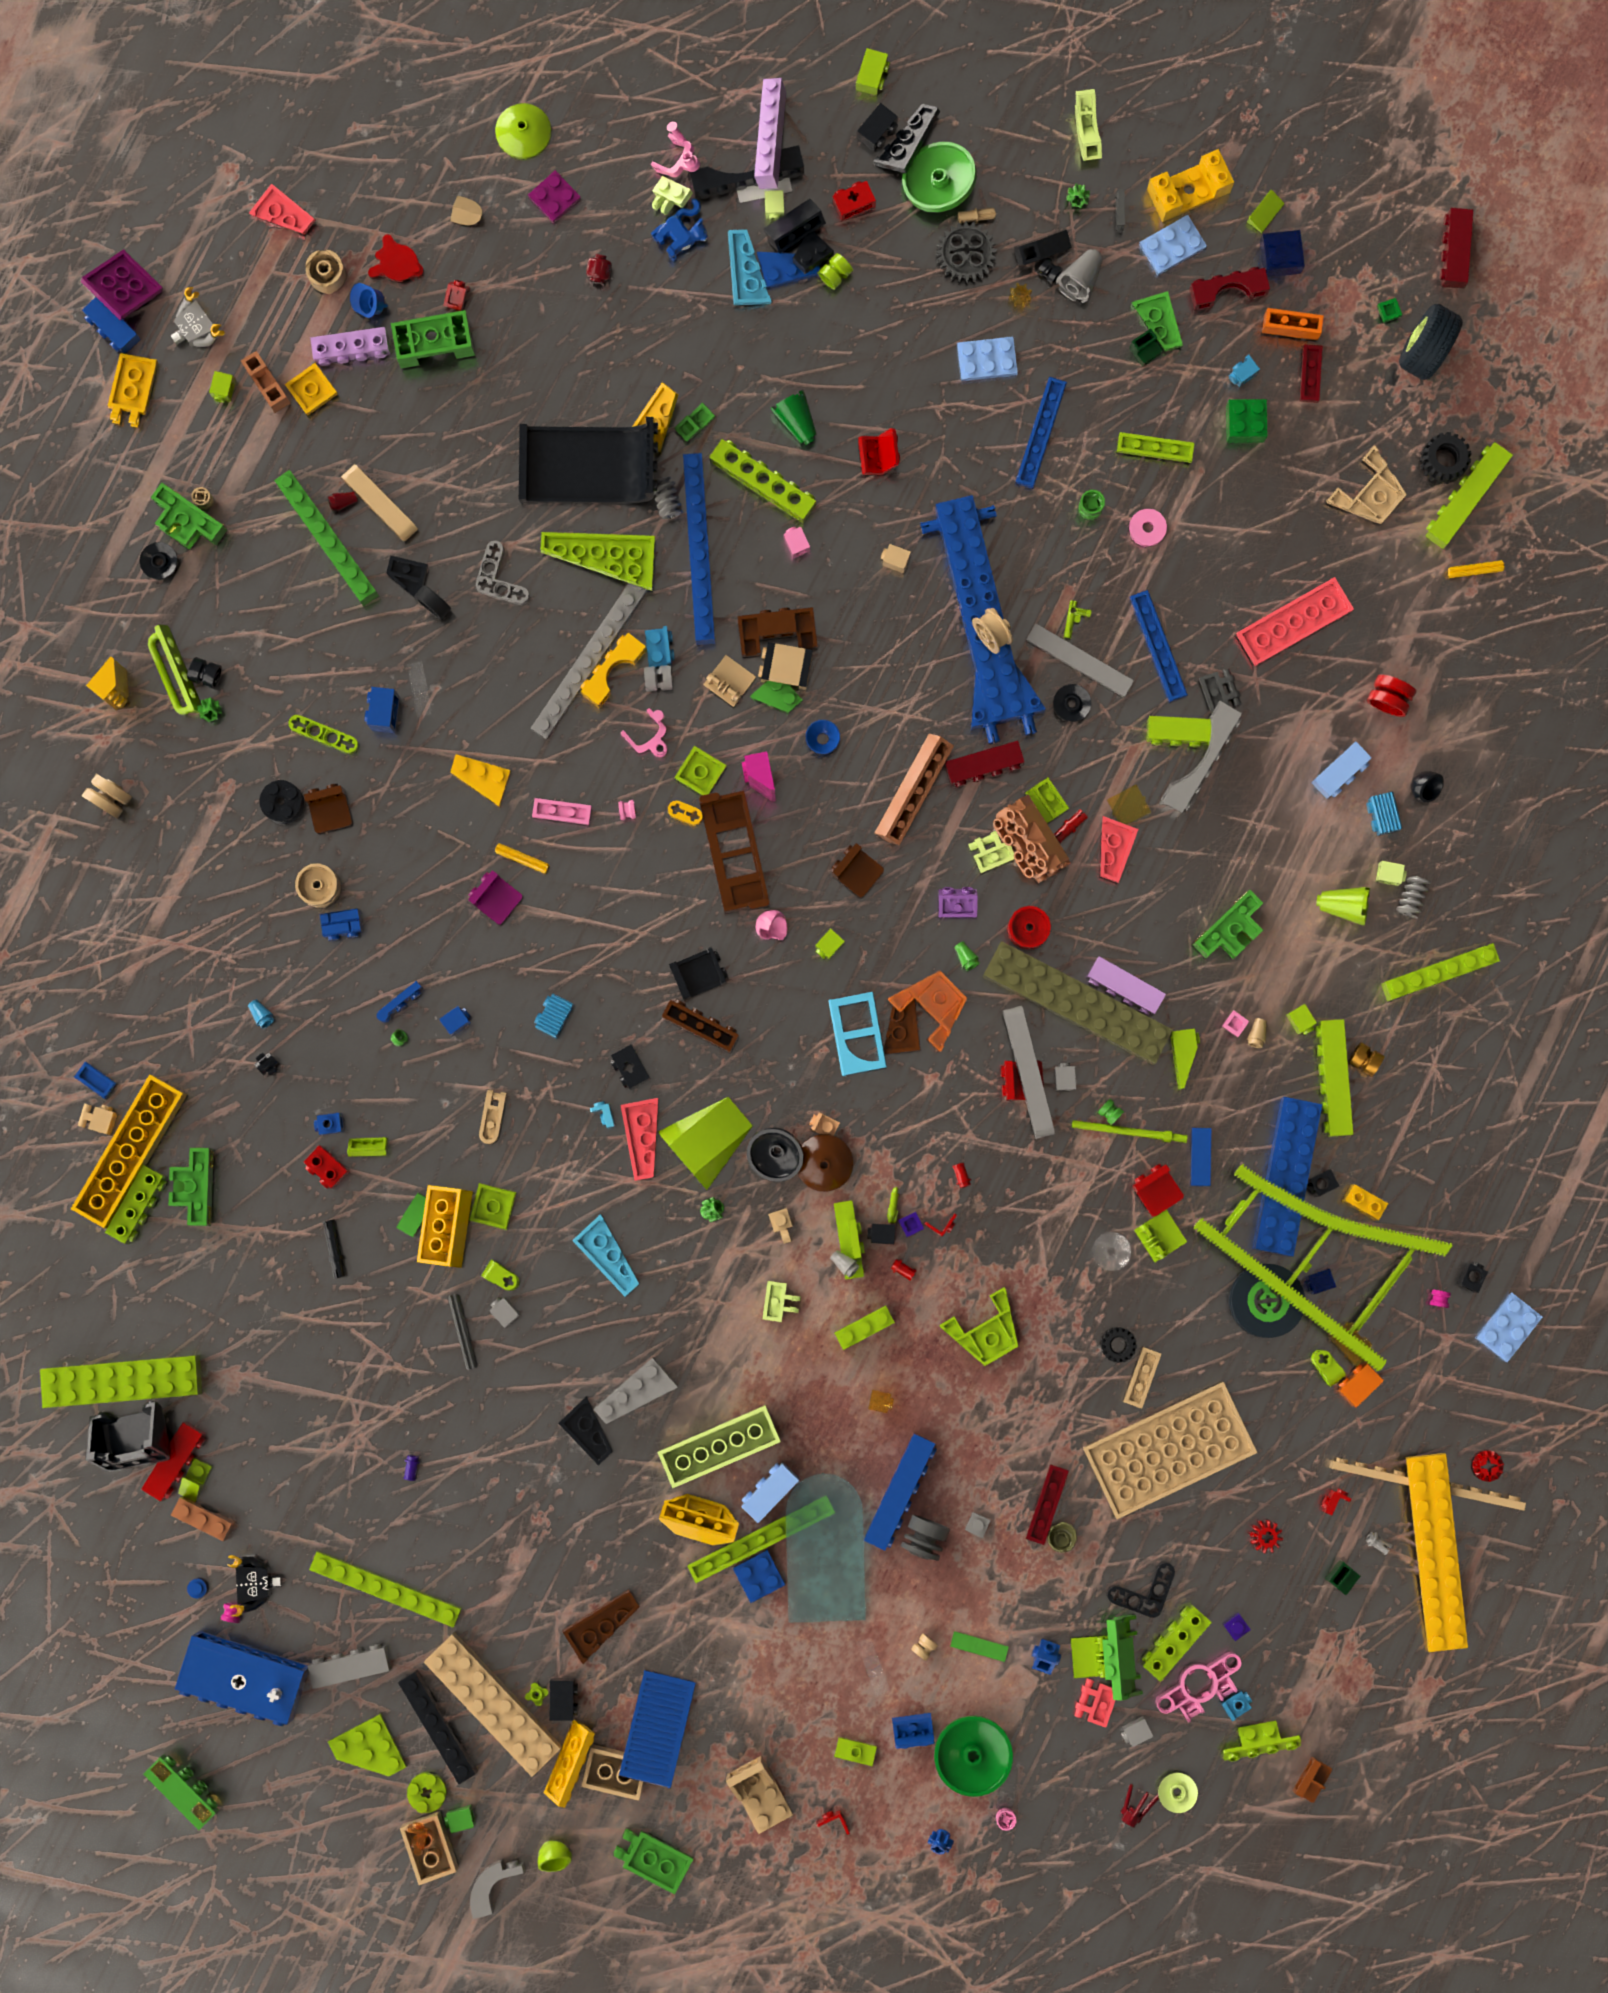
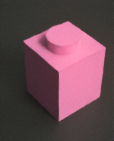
M791 527L786 530L784 540L793 559L810 552V545L801 527Z

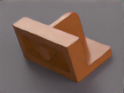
M1311 1757L1292 1791L1301 1798L1303 1797L1314 1803L1321 1789L1325 1790L1324 1784L1331 1774L1332 1768Z

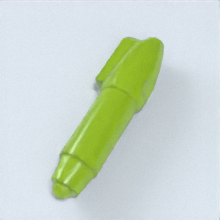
M897 1187L893 1188L887 1213L888 1223H896L898 1211L896 1208L899 1197Z

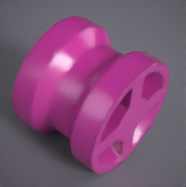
M1432 1289L1431 1294L1433 1298L1430 1300L1429 1305L1449 1308L1448 1299L1451 1297V1293Z
M224 1603V1614L221 1615V1620L240 1623L241 1619L239 1616H231L237 1613V1608H230V1606L236 1604Z

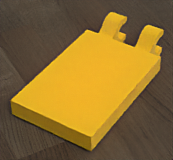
M120 353L107 405L112 409L110 415L112 423L120 424L122 411L131 412L128 423H131L130 426L139 427L140 414L146 415L158 366L157 360Z

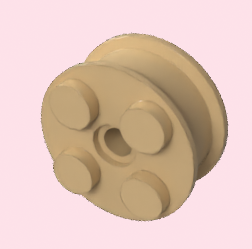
M994 608L986 609L983 616L980 618L975 617L972 620L978 637L991 652L997 654L1002 646L1013 642V637L1009 630L1011 628L1009 622L1006 619L1002 620Z

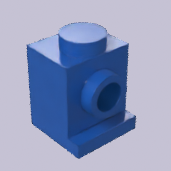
M342 1113L318 1115L317 1120H314L315 1132L319 1131V1135L344 1133ZM327 1120H329L331 1123L328 1128L324 1126V1123Z

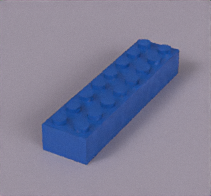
M1282 1097L1265 1180H1268L1271 1184L1274 1183V1187L1278 1185V1188L1281 1187V1190L1285 1189V1192L1288 1191V1194L1291 1193V1196L1295 1195V1197H1298V1200L1302 1199L1303 1201L1305 1200L1322 1104ZM1266 1194L1262 1195L1252 1249L1294 1257L1301 1215L1297 1213V1210L1293 1212V1209L1290 1210V1207L1286 1208V1205L1283 1206V1203L1279 1204L1280 1201L1276 1202V1200H1273V1197L1269 1198V1196L1266 1197Z

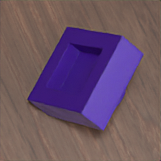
M916 1212L898 1220L906 1237L924 1229Z
M1239 1613L1223 1624L1234 1641L1251 1630Z

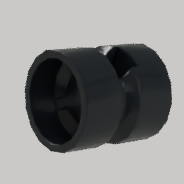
M195 657L190 664L187 680L197 684L203 682V686L214 689L219 682L222 666L212 662L207 664L206 660Z

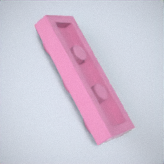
M535 798L532 818L589 825L592 806Z

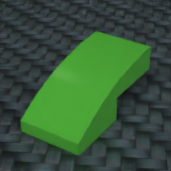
M702 402L674 429L688 442L708 426L716 416Z
M420 1193L416 1194L396 1227L411 1237L416 1235L423 1222L425 1196Z

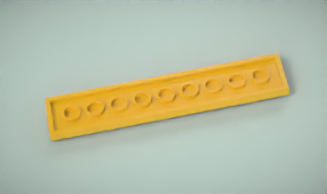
M1445 1453L1406 1457L1428 1652L1468 1648L1447 1456Z

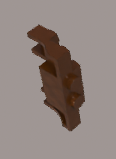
M786 607L780 608L776 612L762 610L759 614L737 616L742 657L761 655L759 640L797 636L798 648H818L813 607L793 610Z

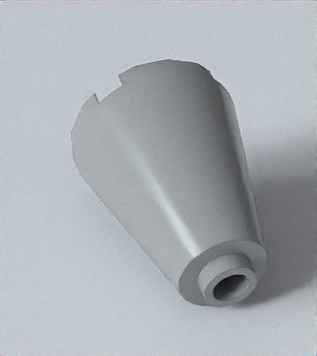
M1087 250L1057 277L1056 284L1059 283V290L1065 297L1072 301L1082 300L1080 303H1084L1089 299L1103 261L1101 253L1097 250Z

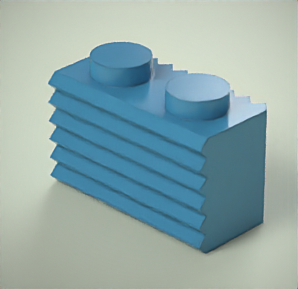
M1393 792L1372 796L1368 799L1366 806L1368 813H1372L1373 821H1371L1373 832H1377V836L1403 829Z
M552 994L551 997L547 996L543 1004L545 1009L542 1014L538 1013L534 1023H536V1029L557 1039L574 1004Z

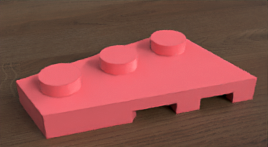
M273 184L268 187L249 212L252 216L303 235L306 234L316 221Z
M1102 816L1100 877L1119 883L1139 829Z

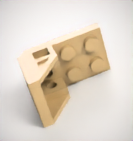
M762 1755L727 1774L726 1782L739 1802H742L758 1834L793 1816Z

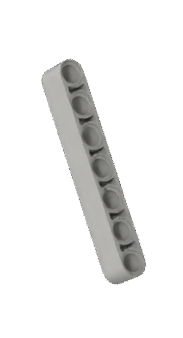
M1018 1006L1003 1010L1035 1138L1054 1135L1055 1131L1023 1007Z

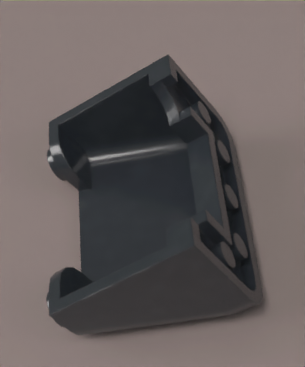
M149 1401L143 1405V1412L118 1418L110 1416L107 1412H100L98 1415L90 1416L86 1461L105 1471L115 1472L169 1460L171 1449L162 1406L158 1402Z

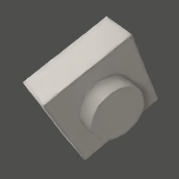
M972 1512L965 1530L983 1538L991 1520Z

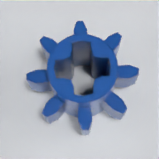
M938 1829L937 1832H932L928 1844H931V1850L934 1853L942 1855L945 1852L949 1853L954 1840L950 1839L951 1835L948 1831Z

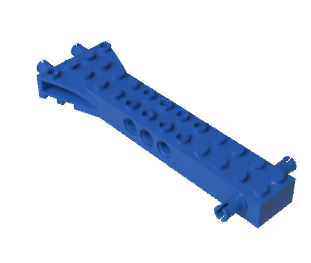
M973 495L937 503L935 505L936 520L921 522L920 527L922 534L938 530L941 532L975 668L971 731L985 728L988 744H993L994 741L995 743L1000 742L996 727L998 724L1022 719L1025 735L1037 733L1033 716L1044 714L1046 708L1015 664L1010 644H1005L1000 648V652L995 654L983 644L973 627L972 620L975 617L980 618L983 616L988 608H994L1002 620L1004 618L980 526V520L997 517L994 510L995 507L992 505L977 509Z

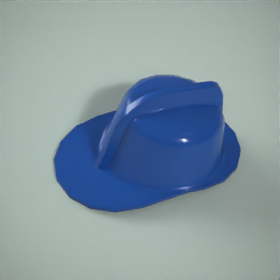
M357 283L352 287L350 303L353 310L357 313L371 318L374 315L380 314L383 308L388 307V304L384 303V296L381 291L363 283Z

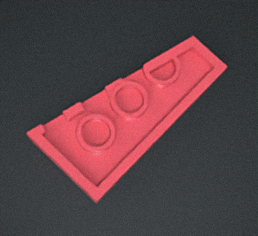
M659 1098L621 1105L635 1181L654 1177Z

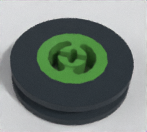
M1262 1264V1266H1266L1265 1269L1269 1268L1268 1271L1271 1270L1272 1273H1275V1276L1278 1275L1281 1281L1284 1280V1283L1293 1275L1291 1271L1282 1266ZM1249 1270L1243 1271L1234 1281L1229 1295L1230 1310L1236 1323L1247 1333L1262 1338L1279 1337L1295 1328L1303 1316L1302 1311H1299V1308L1296 1309V1306H1292L1293 1303L1289 1304L1290 1301L1287 1302V1298L1283 1299V1297H1280V1305L1277 1311H1272L1277 1302H1269L1268 1306L1267 1303H1260L1258 1306L1265 1311L1264 1314L1260 1313L1254 1303V1297L1258 1290L1261 1289L1262 1293L1258 1296L1257 1300L1266 1299V1295L1267 1298L1277 1297L1270 1292L1271 1287H1268V1284L1265 1285L1262 1279L1258 1280L1259 1277L1256 1278V1275L1249 1273ZM1296 1278L1290 1288L1293 1287V1290H1297L1296 1293L1300 1292L1299 1295L1302 1294L1305 1297L1303 1287L1298 1278Z

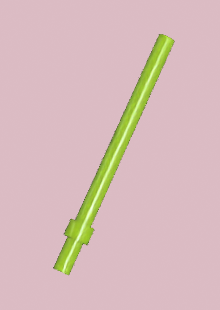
M1072 1120V1128L1161 1139L1163 1142L1169 1143L1171 1141L1187 1143L1188 1135L1175 1134L1172 1131L1164 1130V1132Z

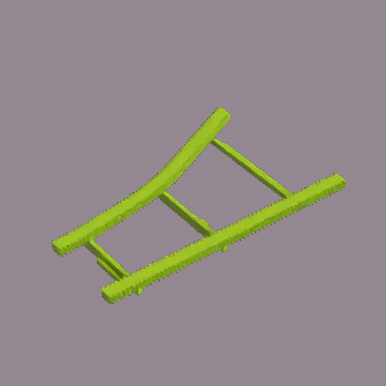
M1244 1164L1240 1165L1234 1172V1176L1240 1178V1181L1243 1180V1183L1247 1182L1246 1185L1250 1184V1187L1253 1186L1254 1191L1246 1201L1241 1200L1225 1221L1226 1228L1223 1232L1219 1233V1230H1216V1227L1213 1228V1225L1210 1226L1207 1220L1203 1221L1204 1218L1197 1221L1194 1225V1230L1197 1229L1200 1235L1206 1236V1239H1209V1242L1212 1241L1215 1247L1219 1246L1218 1249L1222 1248L1221 1251H1225V1254L1231 1255V1259L1234 1258V1261L1237 1260V1263H1240V1266L1243 1265V1268H1246L1247 1271L1249 1270V1273L1256 1275V1278L1259 1277L1258 1280L1262 1279V1282H1265V1285L1268 1284V1287H1271V1290L1274 1289V1292L1280 1294V1297H1283V1299L1287 1298L1286 1301H1290L1289 1304L1293 1303L1292 1306H1296V1309L1299 1308L1302 1314L1305 1313V1316L1311 1318V1321L1317 1323L1318 1326L1321 1325L1320 1328L1324 1327L1323 1330H1327V1333L1330 1332L1333 1338L1336 1337V1340L1342 1342V1345L1345 1344V1347H1348L1349 1350L1351 1349V1352H1354V1354H1358V1357L1361 1356L1360 1359H1364L1365 1362L1367 1361V1364L1373 1366V1369L1376 1368V1371L1381 1370L1386 1364V1359L1383 1360L1380 1354L1377 1355V1352H1374L1373 1349L1371 1350V1347L1365 1345L1362 1340L1358 1341L1359 1338H1355V1335L1352 1336L1353 1332L1362 1328L1412 1261L1411 1255L1415 1250L1418 1251L1420 1249V1251L1427 1253L1431 1252V1254L1435 1253V1255L1446 1256L1452 1248V1243L1448 1244V1242L1444 1243V1241L1440 1242V1240L1437 1241L1435 1239L1429 1240V1238L1425 1239V1237L1422 1238L1413 1234L1410 1236V1234L1403 1232L1399 1233V1231L1395 1232V1230L1391 1231V1229H1380V1227L1376 1228V1226L1372 1227V1225L1369 1226L1364 1223L1358 1224V1222H1351V1220H1344L1340 1216L1331 1215L1327 1211L1324 1213V1210L1321 1211V1208L1318 1209L1314 1205L1311 1207V1204L1308 1205V1202L1305 1203V1200H1298V1197H1295V1195L1291 1196V1193L1288 1194V1191L1285 1192V1189L1281 1190V1187L1278 1188V1185L1274 1187V1183L1271 1184L1265 1178L1262 1179V1176L1259 1177V1174L1256 1175V1172L1253 1173V1170L1250 1171V1168L1247 1169V1166L1244 1167ZM1258 1192H1263L1262 1195L1266 1194V1197H1273V1200H1276V1202L1280 1201L1279 1204L1283 1203V1206L1286 1205V1208L1290 1207V1210L1293 1209V1212L1297 1210V1213H1300L1303 1217L1307 1216V1219L1310 1218L1313 1222L1317 1221V1224L1320 1223V1225L1324 1224V1227L1327 1226L1326 1231L1286 1283H1284V1280L1281 1281L1278 1275L1275 1276V1273H1272L1271 1270L1268 1271L1269 1268L1265 1269L1266 1266H1262V1263L1259 1264L1260 1261L1256 1262V1259H1253V1256L1250 1257V1254H1247V1251L1244 1252V1249L1238 1247V1244L1234 1245L1235 1242L1231 1243L1232 1240H1228L1229 1237L1225 1238ZM1333 1229L1335 1231L1338 1229V1232L1341 1231V1233L1352 1234V1236L1363 1237V1239L1367 1237L1368 1240H1378V1242L1382 1241V1243L1386 1241V1244L1390 1243V1245L1397 1244V1246L1408 1247L1409 1251L1350 1330L1346 1331V1328L1340 1326V1323L1334 1321L1333 1318L1330 1319L1331 1316L1327 1317L1328 1314H1324V1311L1321 1312V1309H1318V1306L1315 1307V1304L1309 1302V1299L1306 1300V1297H1303L1302 1294L1299 1295L1300 1292L1296 1293L1297 1290H1293V1287L1290 1288L1302 1270L1307 1273L1312 1267L1309 1261Z

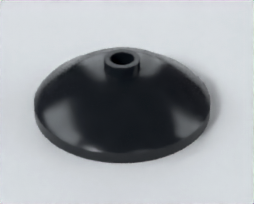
M765 1128L758 1131L749 1141L747 1159L753 1171L760 1177L769 1181L782 1182L793 1178L800 1171L804 1161V1152L798 1139L790 1132L781 1128Z

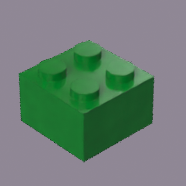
M1229 399L1226 405L1227 443H1264L1268 436L1267 399Z

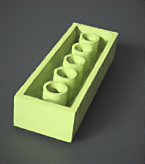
M764 1405L659 1450L658 1455L672 1488H675L780 1443L781 1440L767 1406Z

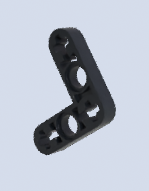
M1168 1562L1160 1563L1154 1574L1147 1596L1114 1585L1107 1590V1598L1113 1604L1151 1618L1158 1617L1167 1598L1175 1575V1569ZM1166 1566H1169L1168 1570H1170L1171 1573L1170 1575L1166 1574L1164 1579L1168 1581V1583L1165 1584L1162 1581H1158L1157 1578L1159 1577L1162 1579L1163 1576L1161 1568L1165 1569ZM1158 1584L1164 1586L1165 1590L1162 1595L1154 1593V1587ZM1118 1589V1593L1123 1596L1127 1592L1125 1604L1122 1603L1123 1599L1119 1597L1113 1600L1111 1592H1115ZM1132 1596H1137L1140 1600L1139 1605L1136 1607L1129 1605V1599ZM1143 1599L1147 1600L1145 1602L1147 1605L1152 1606L1155 1603V1607L1158 1608L1157 1612L1153 1611L1151 1614L1150 1610L1145 1607L1141 1611Z

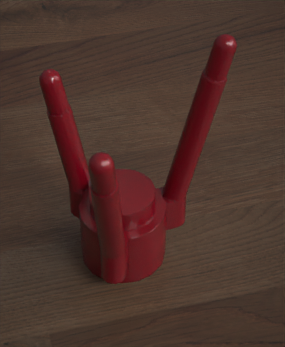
M1130 1784L1125 1804L1121 1811L1123 1814L1121 1820L1135 1828L1137 1823L1141 1822L1146 1813L1159 1800V1796L1157 1794L1146 1808L1140 1812L1149 1796V1793L1146 1792L1136 1808L1130 1806L1128 1809L1133 1790V1784Z

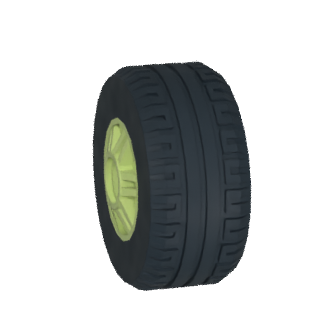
M1441 304L1432 305L1422 316L1404 346L1399 358L1401 368L1421 380L1430 379L1446 359L1463 325L1461 316Z

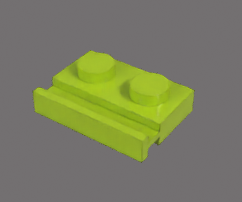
M1048 777L1025 792V795L1030 796L1047 824L1069 810L1068 805Z

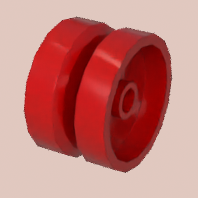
M1378 675L1374 682L1376 690L1370 692L1367 702L1384 713L1405 717L1410 708L1407 702H1411L1414 699L1417 691L1413 686L1398 678Z
M1025 906L1015 911L1007 927L1008 936L1013 945L1028 951L1043 945L1051 930L1049 917L1045 911L1035 906ZM1027 924H1030V928H1033V930L1028 931L1026 929Z

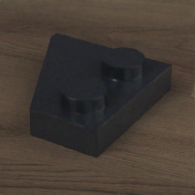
M812 232L804 237L793 257V263L806 274L834 256V250L815 232Z
M390 555L386 574L414 597L424 585L428 564Z

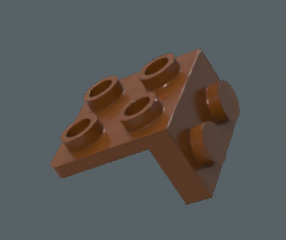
M331 784L326 786L327 789L319 790V788L308 790V793L304 794L305 802L309 805L314 830L318 834L352 825L345 789L341 785Z
M856 843L854 846L850 845L843 854L846 856L842 861L838 859L832 866V876L858 897L862 898L883 874L884 868L863 852L862 847Z

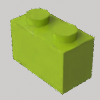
M866 48L856 81V90L875 96L878 95L879 90H883L885 83L883 75L884 72L888 73L890 67L888 54Z

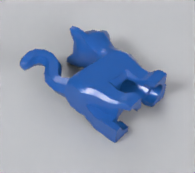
M695 198L691 200L694 206L693 209L681 208L677 210L673 216L667 219L666 223L659 225L651 232V236L660 245L665 243L667 237H671L674 241L666 249L669 254L668 256L673 262L677 260V254L689 249L695 242L708 239L707 230L703 225L702 218L689 231L681 221L683 215L694 216L700 212L701 204Z

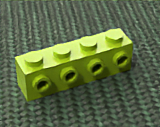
M142 1165L105 1233L124 1244L134 1242L138 1235V1227L145 1223L148 1217L146 1215L149 1208H153L157 1201L156 1195L166 1186L167 1181L165 1179L167 1176L147 1165Z
M1193 1605L1190 1607L1186 1606L1181 1611V1618L1177 1622L1173 1621L1167 1628L1168 1633L1164 1637L1160 1636L1154 1643L1156 1647L1151 1652L1148 1650L1141 1658L1143 1660L1141 1665L1160 1682L1212 1623Z

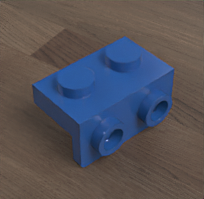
M931 1713L892 1718L896 1749L935 1744Z

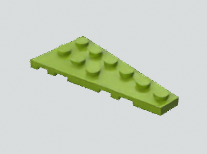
M541 532V553L652 591L655 536Z

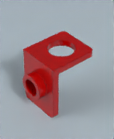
M953 1214L942 1232L927 1222L924 1225L943 1237L946 1231L950 1233L956 1223L953 1220L957 1214Z
M841 1810L835 1813L829 1811L822 1815V1819L816 1821L817 1827H820L834 1819L840 1818L846 1834H850Z

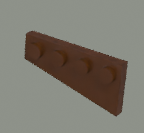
M630 1589L565 1628L563 1634L581 1663L584 1664L640 1606Z

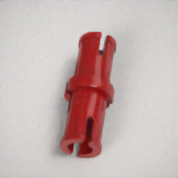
M1081 809L1069 820H1065L1063 822L1064 825L1054 833L1060 844L1071 833L1076 832V828L1088 818L1085 813H1082Z

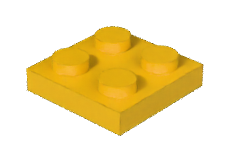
M316 363L285 384L307 416L338 395Z

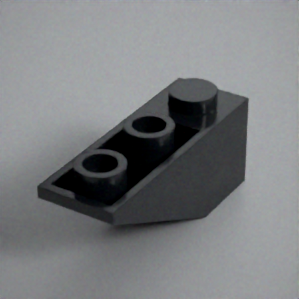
M1067 229L1014 246L1018 265H1026L1072 248Z

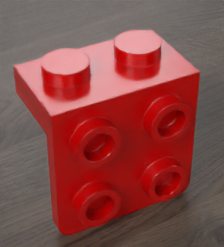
M890 428L879 436H860L858 438L862 475H883L899 465L900 453L898 452V436L895 428Z
M1036 1060L1044 1088L1042 1062ZM1004 1061V1066H1001V1077L1005 1079V1085H1002V1096H1006V1101L1025 1100L1016 1062Z
M1160 1163L1151 1168L1152 1173L1146 1177L1142 1174L1134 1179L1135 1184L1132 1185L1152 1217L1159 1215L1184 1198L1182 1191L1170 1175L1168 1166L1166 1164L1161 1166Z

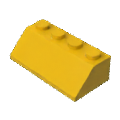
M428 1185L417 1262L462 1268L473 1191Z

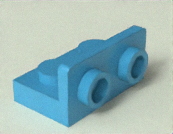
M663 626L662 629L645 630L649 667L655 666L659 668L664 665H671L672 667L671 661H675L674 649L670 650L669 642H673L672 631H668L667 626Z

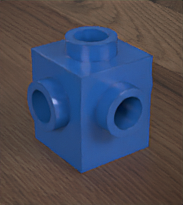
M1041 1639L1039 1645H1035L1032 1652V1657H1034L1032 1669L1051 1675L1055 1665L1058 1666L1061 1659V1654H1059L1060 1645Z

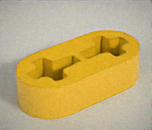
M677 800L672 801L668 805V813L672 818L692 826L699 825L702 822V812L698 808ZM679 805L680 810L684 811V814L680 812L673 814L674 811L671 808ZM694 812H697L699 819H695L693 822L691 817L686 815L687 813L694 814Z

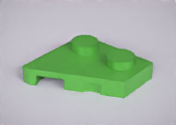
M771 681L764 683L750 696L752 700L760 701L788 714L803 702L790 685Z

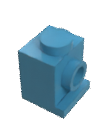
M1247 355L1243 362L1240 361L1232 368L1233 371L1229 375V379L1240 388L1258 375L1260 368L1250 355Z
M1240 1689L1237 1693L1234 1692L1226 1697L1224 1701H1220L1232 1721L1252 1709L1250 1703H1252L1251 1698L1247 1692L1242 1693ZM1237 1702L1242 1703V1706L1240 1708L1235 1707V1704Z

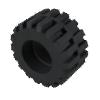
M1446 432L1445 435L1439 433L1437 437H1432L1421 452L1420 462L1422 464L1420 467L1421 470L1425 469L1423 473L1425 476H1430L1429 480L1433 482L1435 479L1437 484H1441L1442 481L1444 484H1449L1450 481L1452 483L1465 473L1469 467L1468 465L1471 463V458L1469 457L1472 453L1468 451L1469 444H1464L1465 439L1463 437L1459 439V435L1456 433L1451 436V432ZM1439 450L1449 451L1455 458V465L1451 467L1441 465L1436 458V452Z

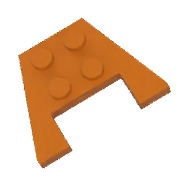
M938 971L889 997L887 1000L901 1012L915 999L940 1024L926 1040L937 1051L941 1052L967 997L941 971Z

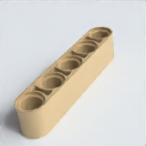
M354 464L341 476L343 481L403 542H406L418 530L415 524L358 466Z

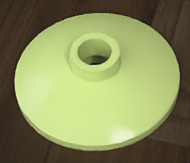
M1172 1773L1161 1781L1158 1796L1160 1802L1167 1810L1174 1813H1183L1190 1810L1196 1803L1198 1790L1195 1782L1188 1775ZM1176 1788L1181 1790L1179 1795L1174 1794Z

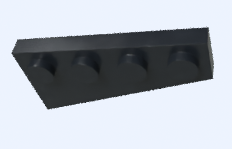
M922 104L907 121L908 125L898 131L896 139L891 145L887 144L883 149L884 153L880 157L877 156L873 161L875 166L907 174L940 113L939 108Z

